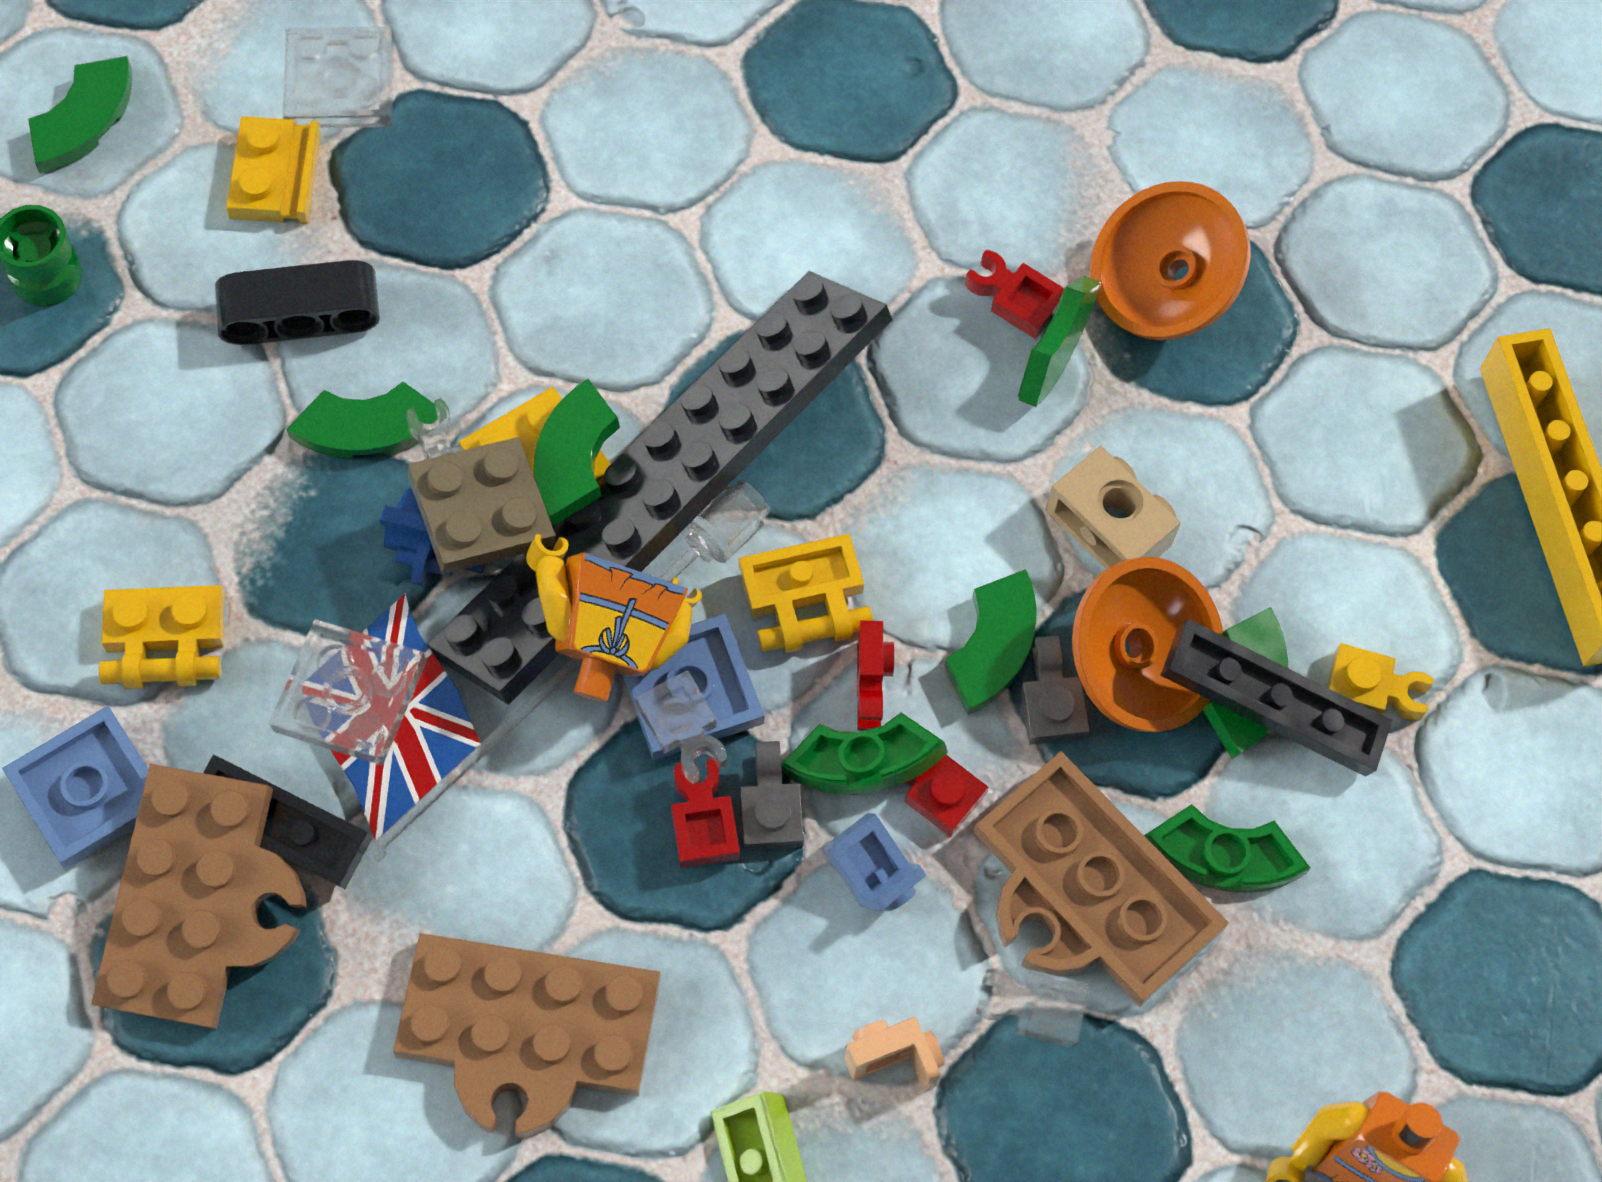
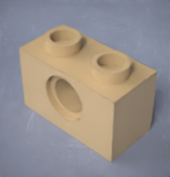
M1101 445L1052 485L1045 509L1105 569L1127 559L1160 557L1172 546L1181 524L1176 518L1174 509L1164 498L1159 495H1152L1136 480L1133 469L1126 461L1120 457H1112ZM1105 508H1119L1123 510L1128 515V517H1112L1105 511Z

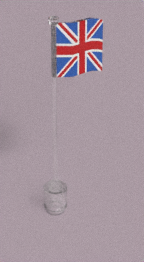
M738 480L733 486L728 485L686 527L689 534L685 539L690 549L666 570L659 579L670 582L697 557H700L705 562H710L712 559L720 563L727 562L764 527L763 519L770 513V509L763 497L743 480ZM406 593L302 686L305 703L314 726L352 783L374 835V839L372 838L366 850L367 853L379 863L387 855L384 849L569 678L581 666L582 661L572 658L480 743L458 689L419 634L410 612Z

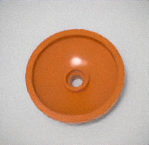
M1171 181L1148 187L1123 202L1108 218L1097 237L1090 266L1091 279L1101 282L1096 299L1103 311L1114 323L1135 336L1150 340H1173L1197 333L1219 319L1239 295L1250 266L1251 249L1249 234L1236 208L1223 195L1210 187L1187 181ZM1189 267V271L1184 278L1175 280V275L1179 269Z
M1139 557L1127 559L1108 567L1093 580L1085 591L1074 619L1072 635L1073 656L1082 686L1094 705L1105 716L1115 723L1135 731L1162 732L1178 728L1195 718L1210 701L1160 676L1178 625L1186 619H1190L1223 636L1219 613L1205 587L1188 570L1172 561L1157 557ZM1125 640H1127L1130 647L1128 655L1125 649Z

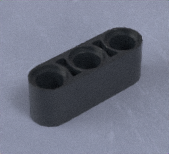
M344 260L226 274L215 282L218 336L229 344L251 345L359 333L374 328L380 319L375 269L364 261Z

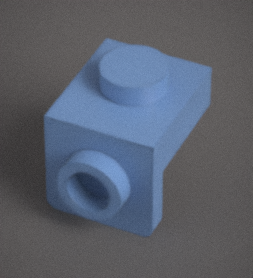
M873 813L864 815L822 848L861 907L878 911L897 909L914 896L916 890L913 886L926 876V873L919 864L907 861L878 816Z

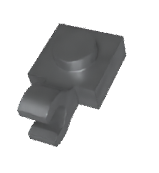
M1059 636L1035 638L1036 648L1031 649V656L1036 681L1023 682L1020 689L1029 745L1086 739L1090 731L1082 684L1079 677L1063 678L1062 651Z
M780 741L756 742L757 786L740 787L744 851L803 847L804 834L800 783L782 784Z

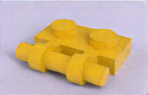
M850 533L739 558L738 568L752 618L774 613L778 624L775 627L756 631L761 653L782 648L785 654L800 651L803 649L804 643L833 637L835 642L852 639L853 632L859 631L860 620L873 621L869 606L848 610L845 597L862 594L864 590V581ZM825 603L828 615L797 621L795 608Z
M222 586L104 590L101 644L106 652L125 651L122 660L100 661V683L123 684L125 689H144L147 682L176 681L179 687L197 686L199 680L221 679L222 664L220 656L200 657V648L224 647L225 593ZM178 649L176 658L147 659L148 650Z

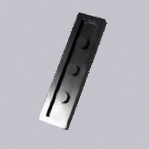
M1186 619L1178 625L1160 675L1365 777L1377 770L1393 721L1190 619Z

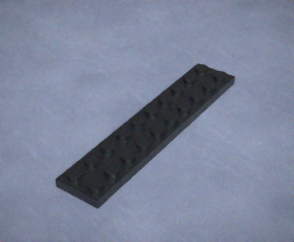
M808 271L608 466L604 476L596 480L602 497L558 524L552 525L556 535L554 546L560 537L565 538L569 544L563 558L564 564L566 565L568 557L584 552L642 572L892 321L887 304L812 271ZM554 546L547 547L546 549L553 551ZM527 553L515 557L427 644L436 659L507 705L560 654L555 651L556 639L548 633L538 594L536 571L527 564Z

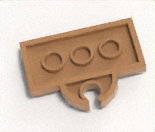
M1062 751L975 825L973 833L1012 873L1002 887L995 914L999 938L1004 948L1015 942L1019 927L1027 921H1039L1045 924L1051 932V943L1044 948L1030 949L1022 961L1021 966L1032 972L1051 977L1079 974L1098 963L1128 996L1141 1007L1223 932L1229 924Z
M150 763L91 1005L217 1029L231 968L259 967L278 959L295 942L301 930L287 924L275 929H264L257 918L260 904L270 896H281L292 907H306V896L297 873L280 856L260 848L273 792L270 786Z
M419 933L393 1052L396 1058L454 1067V1087L464 1112L482 1130L492 1135L498 1124L493 1112L495 1098L506 1090L522 1092L528 1099V1105L525 1112L515 1120V1133L517 1139L531 1137L551 1128L569 1110L578 1087L639 1097L661 974L660 971Z

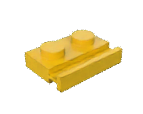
M241 116L226 205L230 219L284 222V218L299 219L300 224H308L321 139L319 121H310V125L296 124L293 119Z

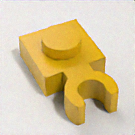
M1340 643L1334 654L1327 688L1381 715L1385 711L1387 704L1393 706L1394 710L1401 717L1418 721L1426 714L1428 705L1413 701L1408 695V690L1427 693L1433 685L1434 679L1426 673L1417 671L1409 672L1403 676L1394 674L1396 658Z

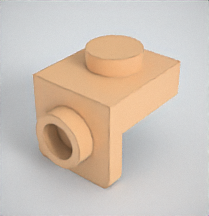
M916 1016L888 1027L885 1020L866 1025L852 1034L854 1041L846 1045L844 1060L853 1081L910 1058L925 1091L937 1085L940 1077L938 1067L945 1064L942 1050L934 1033L931 1030L923 1033Z

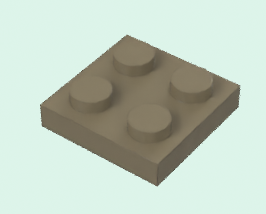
M519 437L408 464L407 476L442 574L527 553L536 534H541V544L545 548L554 546L556 535Z

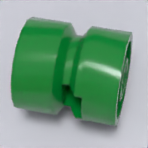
M24 205L14 208L0 218V262L6 270L14 292L23 301L35 306H52L64 302L72 296L81 283L83 270L62 219L52 209L41 205Z

